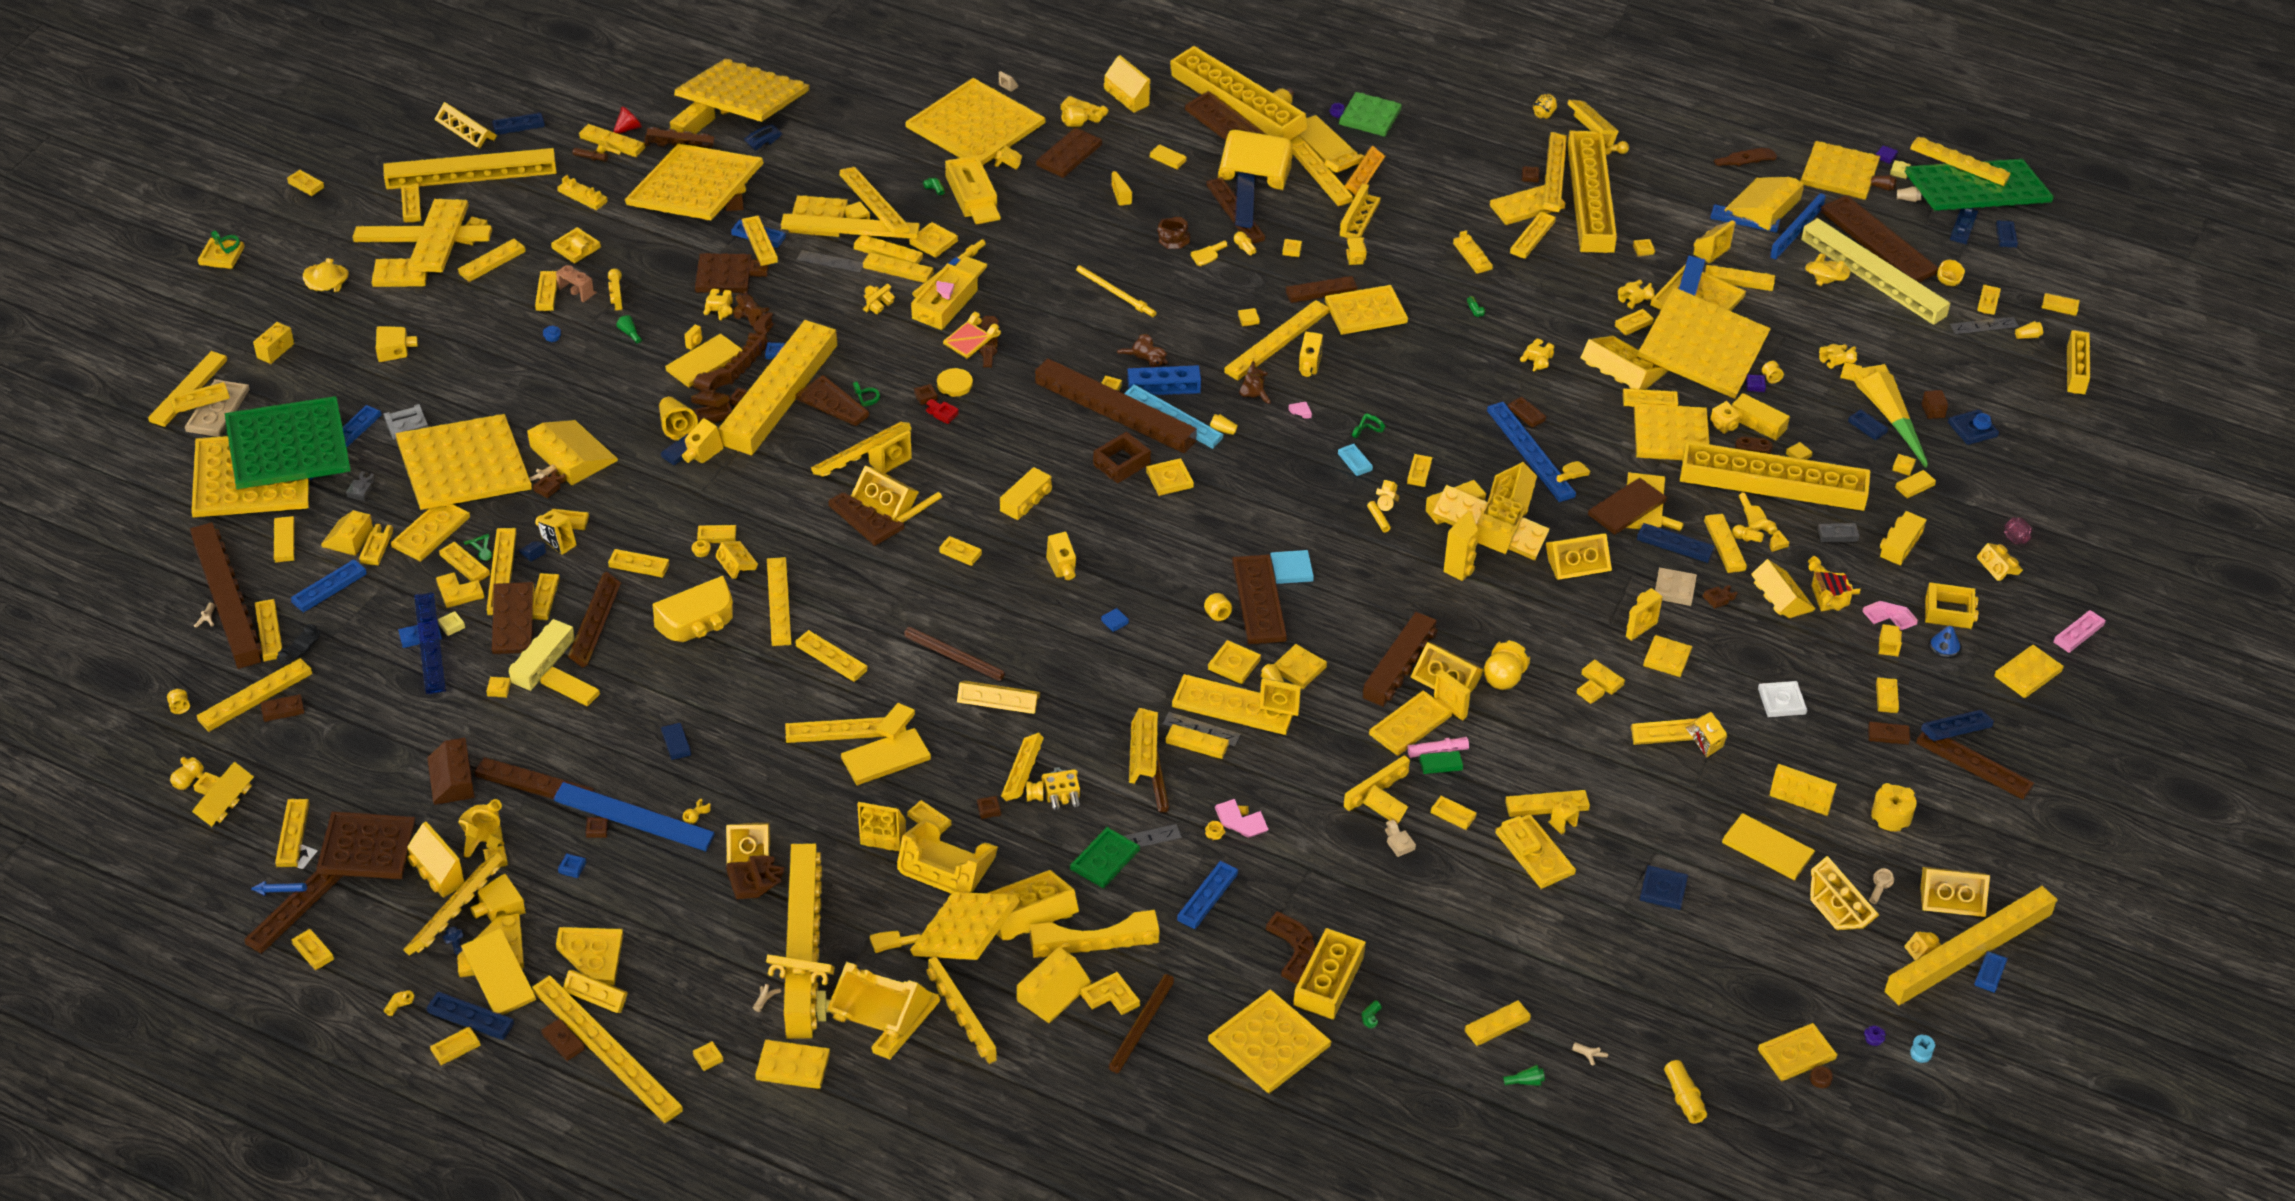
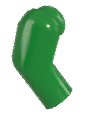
M928 178V180H924L923 185L926 189H935L937 195L945 193L939 179Z
M1468 297L1467 303L1475 317L1484 316V307L1478 306L1475 297Z
M1376 1000L1363 1010L1361 1014L1363 1024L1370 1029L1378 1024L1375 1014L1382 1008L1381 1004Z

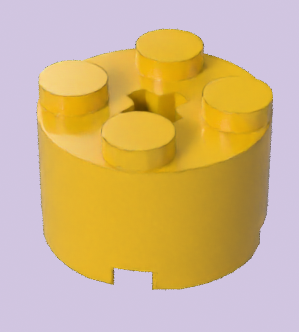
M1883 784L1875 796L1871 810L1872 819L1878 822V826L1888 831H1901L1902 828L1910 826L1916 808L1914 791L1899 785Z

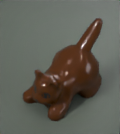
M746 290L743 294L736 296L738 305L733 308L734 317L736 319L747 317L753 327L754 323L769 311L768 307L761 308Z
M1141 334L1131 349L1122 348L1117 350L1118 354L1134 355L1139 359L1147 360L1150 362L1151 367L1168 364L1165 358L1166 352L1162 348L1154 347L1152 338L1148 334Z
M1252 361L1239 393L1242 397L1255 398L1260 396L1264 402L1270 404L1271 401L1265 393L1263 385L1265 381L1263 377L1268 373L1255 368L1254 361Z

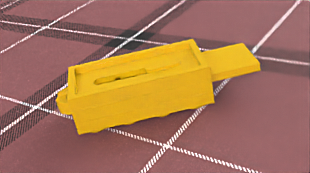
M978 155L945 161L947 181L964 217L972 216L975 224L1000 220V215L997 211V194Z
M964 256L956 266L947 263L911 302L912 319L943 330L978 291V277L987 268V264ZM937 281L954 284L950 300L943 298L937 292Z

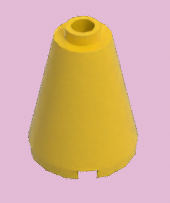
M665 397L660 401L661 425L666 436L673 440H679L698 425L695 412L675 398Z

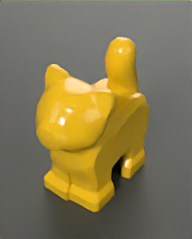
M1640 279L1636 282L1627 283L1624 287L1618 289L1619 301L1624 303L1626 299H1630L1627 306L1633 309L1636 304L1641 303L1643 300H1651L1655 296L1652 283H1649L1643 289L1640 288L1643 283Z
M712 289L710 295L706 298L703 313L708 315L711 311H718L719 320L721 321L733 312V309L730 307V304L733 302L732 292L724 290L723 295L720 296L717 295L719 289Z
M1538 338L1527 346L1523 356L1520 358L1521 362H1525L1527 359L1534 361V372L1547 368L1549 366V358H1552L1554 355V345L1548 343L1545 347H1541L1539 345L1543 343V340Z
M1831 344L1827 347H1820L1819 360L1822 363L1830 360L1827 363L1830 369L1845 362L1855 363L1857 361L1856 347L1854 346L1846 352L1845 350L1848 348L1846 344Z

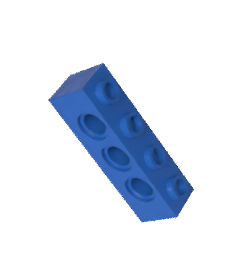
M1199 365L1128 368V389L1136 385L1152 395L1200 393L1201 377Z

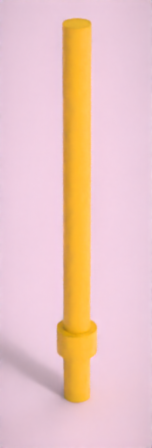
M981 239L975 245H970L958 258L962 259L964 256L973 257L978 253L979 249L986 245L985 241ZM937 274L912 292L913 296L916 298Z
M1081 265L1076 268L1077 272L1135 306V309L1139 312L1155 317L1156 311L1148 307L1147 303L1142 300L1138 301Z

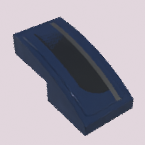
M771 124L754 131L744 140L756 151L766 142L771 145L783 134Z

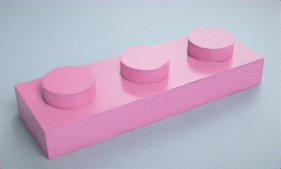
M2089 610L2057 635L2054 643L2070 653L2103 627L2106 620Z

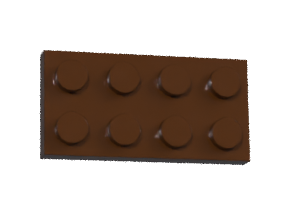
M1074 128L1037 159L1036 166L1064 178L1102 145V139Z
M533 582L494 584L492 654L522 653L531 645L533 639Z

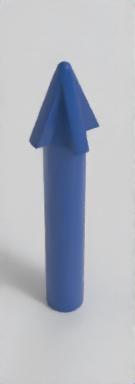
M266 881L252 887V890L266 895V892L306 891L307 884H266Z

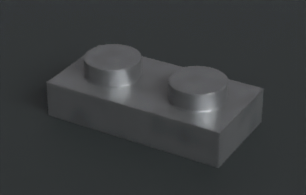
M1856 523L1818 525L1821 542H1855L1859 540Z

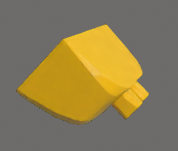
M720 576L653 603L654 627L665 637L678 642H686L696 637L701 638L710 631L723 629L733 618L732 596L724 577Z

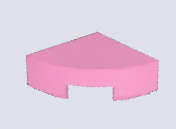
M937 281V292L943 298L950 300L954 284Z
M1307 402L1289 405V411L1292 414L1300 415L1302 418L1312 417Z

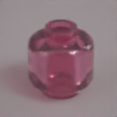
M2013 517L2004 526L2005 536L2015 545L2021 542L2026 544L2032 538L2030 535L2032 527L2022 517Z

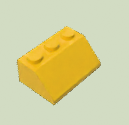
M1118 56L1105 74L1104 89L1132 112L1149 106L1150 79L1122 56Z
M1524 462L1495 475L1489 498L1492 493H1495L1514 502H1519L1527 507L1525 515L1528 512L1537 476Z
M865 466L851 496L861 501L862 505L866 507L871 506L876 509V512L881 515L887 514L895 521L896 518L912 508L919 491L876 468Z
M1470 510L1448 531L1443 572L1461 581L1467 576L1472 575L1475 569L1473 564L1477 554L1475 549L1478 544V529Z
M1606 533L1546 542L1548 561L1557 580L1612 571Z
M1769 559L1751 574L1755 579L1754 584L1765 592L1764 597L1775 605L1773 609L1780 616L1783 614L1788 618H1792L1816 609L1789 573Z
M1427 642L1411 674V678L1435 690L1436 674L1442 669L1472 692L1477 686L1484 669L1436 644Z
M427 822L422 823L408 845L409 856L407 858L412 867L416 866L421 877L429 881L434 892L438 891L444 898L458 890L464 883L460 859Z
M1923 867L1921 878L1922 910L1986 917L1990 875L1978 872Z
M1058 947L1017 985V1002L1046 1022L1051 1023L1081 994V989L1091 985V981L1076 958Z

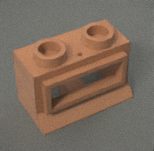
M565 265L556 272L558 289L561 290L569 283H572L574 286L570 288L571 294L577 295L580 292L582 302H585L597 293L593 290L592 278L583 272L575 270L572 266Z

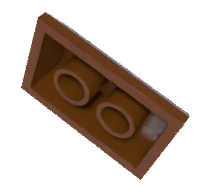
M466 738L444 741L427 757L433 804L437 805L475 798Z

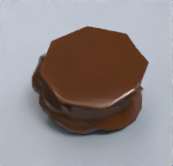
M1182 217L1161 220L1157 229L1159 233L1158 242L1167 249H1180L1190 243V233L1187 231L1188 224L1186 220Z

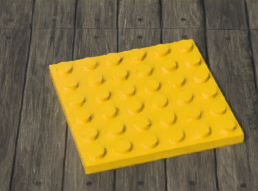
M723 59L721 62L676 88L675 96L762 122L807 93L809 85L800 80H791L787 76H778L773 72L761 71L760 68H751L743 63H735L730 59Z
M972 78L906 121V127L959 158L978 155L982 165L993 159L998 150H1002L1005 145L1011 147L1045 124V117Z
M678 143L626 197L625 202L626 205L712 220L764 164L763 159Z
M1673 287L1638 351L1637 357L1735 399L1771 328Z
M505 414L395 433L396 441L420 510L532 489L529 476Z
M228 436L195 439L192 494L193 518L309 508V478L236 489Z

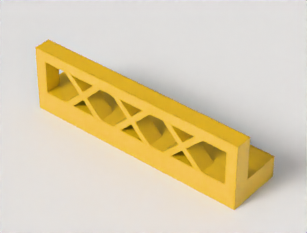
M1569 100L1568 105L1575 110L1574 116L1589 130L1603 134L1606 145L1613 146L1619 131L1585 101Z
M445 102L435 117L436 121L479 149L486 138L494 141L497 136ZM447 111L448 119L441 120L443 115ZM458 119L459 126L453 127V121ZM469 126L470 133L464 135V128ZM480 133L481 136L476 143L474 135Z
M1361 185L1341 221V237L1361 238L1376 211L1381 198L1368 195L1369 185ZM1366 200L1374 203L1368 205ZM1365 210L1368 211V213L1363 214V215H1362V213H1361L1362 211H1365ZM1362 220L1363 223L1356 224V221ZM1356 230L1358 234L1350 233V231Z
M962 681L959 683L957 702L1035 714L1037 699L1040 698L1041 692Z
M1139 708L1131 722L1129 783L1135 784L1140 774L1154 777L1156 773L1158 712Z

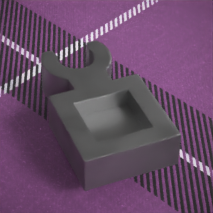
M361 472L359 474L360 480H353L346 494L348 498L365 501L372 490L371 484L374 483L375 479L374 474L371 473L366 478L365 472Z

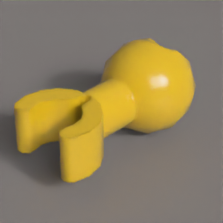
M1620 141L1617 145L1608 146L1604 143L1606 154H1610L1612 151L1625 154L1629 150V145L1625 141Z
M699 799L694 809L684 811L683 821L691 825L695 824L700 814L710 812L711 804L708 803L706 806H702V799Z

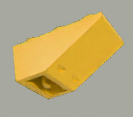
M1492 493L1476 524L1478 543L1506 554L1527 507L1519 502H1514L1501 495Z
M858 802L860 844L868 847L900 851L902 837L906 833V819L900 810Z

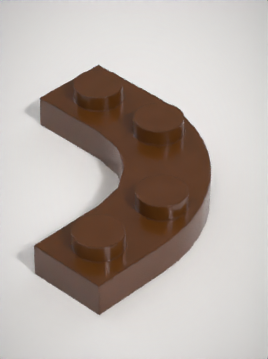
M1276 911L1266 924V930L1285 939L1293 947L1294 954L1281 971V977L1298 985L1316 946L1312 939V934L1304 925Z

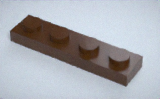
M1352 276L1286 287V294L1291 303L1357 291V285Z

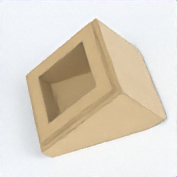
M1001 71L999 72V86L1010 92L1018 87V84L1011 76Z

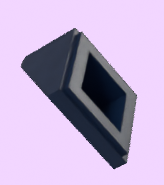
M533 541L520 549L519 552L532 562L546 553L545 544Z

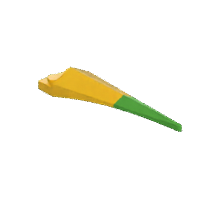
M1886 365L1853 369L1852 373L1855 376L1854 382L1857 387L1892 423L1926 468L1928 462L1895 379L1889 373Z

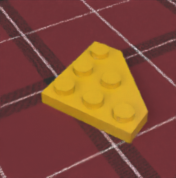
M520 915L498 916L475 939L501 928L522 969L524 968ZM461 951L457 955L459 977L473 976L474 972L464 952Z
M559 927L556 941L557 950L582 974L606 984L615 985L623 940V929Z

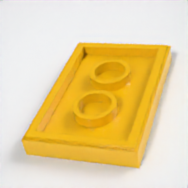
M1814 1023L1758 1046L1759 1052L1781 1081L1837 1058L1836 1052Z

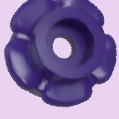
M1334 103L1329 110L1330 114L1335 118H1340L1345 111L1344 105Z
M1870 1026L1864 1032L1865 1040L1872 1046H1878L1885 1041L1886 1033L1878 1026Z

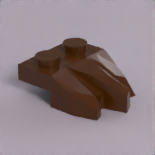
M757 855L749 856L747 862L727 863L726 870L736 899L757 898L780 883L784 867L773 866L774 857Z

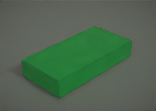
M1459 751L1421 754L1419 757L1423 774L1463 770Z

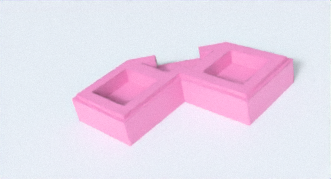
M1878 601L1863 608V613L1873 624L1890 618L1899 627L1900 631L1917 625L1918 620L1907 607Z
M1235 799L1215 806L1221 824L1228 829L1241 833V835L1247 838L1268 831L1261 811L1242 817Z

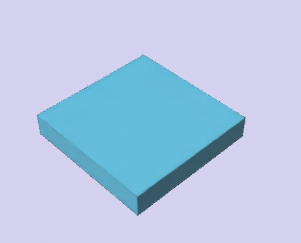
M1308 550L1270 553L1276 584L1313 581Z

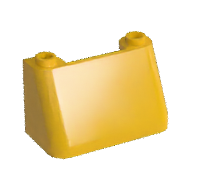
M1231 130L1226 139L1218 178L1222 177L1224 180H1231L1235 176V171L1267 176V182L1270 187L1283 190L1292 166L1293 144L1289 139Z
M926 819L903 835L897 861L900 873L951 894L953 892L972 893L994 861L998 848L989 843H982L977 847L974 854L940 841L941 830L939 826Z
M846 962L827 1011L834 1014L833 1018L837 1021L845 1023V1020L885 1031L886 1035L898 1039L899 1036L903 1037L929 1004L933 994L916 982H898L875 975L868 970L860 971L855 964Z

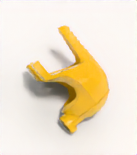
M493 799L487 805L482 804L471 807L459 818L458 823L466 836L464 858L471 856L479 842H487L486 846L494 851L498 845L503 846L505 844L502 838L498 812L502 808V804L498 799Z

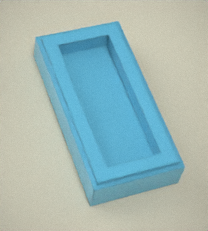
M1355 444L1338 449V455L1356 476L1372 471V464Z

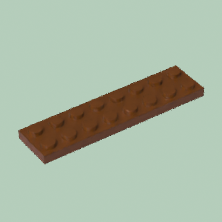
M1847 195L1821 206L1820 212L1871 253L1915 281L1921 282L1937 274V266Z

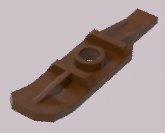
M1757 148L1732 153L1728 157L1714 159V162L1717 166L1737 165L1739 167L1742 164L1758 163L1762 160H1775L1777 155L1769 148Z
M984 316L981 319L980 329L987 332L992 324L998 325V319L995 316ZM998 337L990 339V342H987L979 349L983 356V367L992 368V357L997 353Z

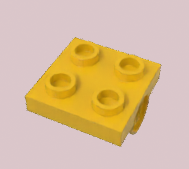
M578 227L551 243L553 250L573 263L580 261L601 248L598 240Z

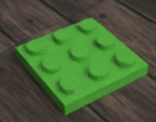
M1356 92L1340 117L1339 125L1386 136L1401 111L1402 104Z

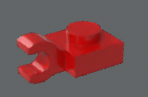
M930 399L926 403L929 406L926 412L933 414V417L946 424H949L959 414L958 408L946 402L939 404L935 400Z

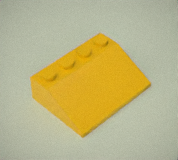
M1791 177L1756 178L1725 208V212L1729 210L1733 212L1732 215L1739 218L1745 217V219L1759 224L1758 226L1770 230L1779 218H1782L1801 200L1804 183Z
M1615 336L1589 339L1581 356V359L1585 360L1587 365L1597 367L1601 373L1615 377L1614 380L1617 382L1626 383L1630 389L1645 390L1669 371L1637 357L1638 349Z
M576 420L545 422L527 431L530 447L550 466L555 465L560 475L565 473L566 481L571 485L618 461L617 457Z
M1051 870L986 893L1017 895L1020 900L996 933L1002 940H1011L1016 935L1030 933V925L1054 923L1056 920L1070 918L1073 914L1079 912L1074 889Z

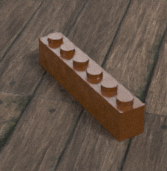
M1418 612L1414 613L1365 682L1363 699L1382 707L1385 706L1388 700H1392L1396 688L1401 687L1404 677L1410 674L1412 665L1414 663L1417 664L1427 642L1435 638L1438 630L1435 619Z

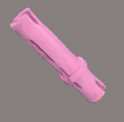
M1467 737L1457 739L1445 738L1442 741L1408 745V755L1412 758L1421 754L1468 750L1469 742Z

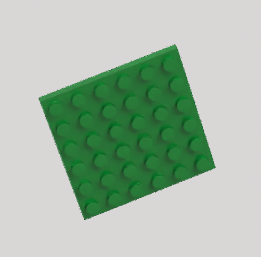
M336 396L224 413L236 489L351 471Z

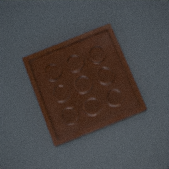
M331 812L316 867L317 874L402 879L408 856V845L411 842L415 827V817Z

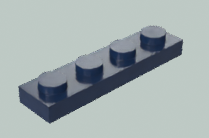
M1643 523L1637 535V540L1706 563L1709 562L1715 548L1714 545Z
M1977 710L1923 723L1921 730L1930 739L1936 741L1991 728L1994 720L1982 710Z
M440 992L436 993L426 1007L427 1012L465 1027L470 1026L473 1030L501 1040L505 1039L514 1026L512 1018Z

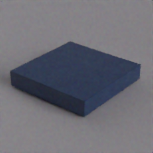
M1980 409L1948 419L1950 426L1966 445L1998 437L1999 431L1993 424L1985 430H1980L1974 426L1973 419L1978 414L1983 413Z
M1647 865L1640 901L1681 910L1688 874Z

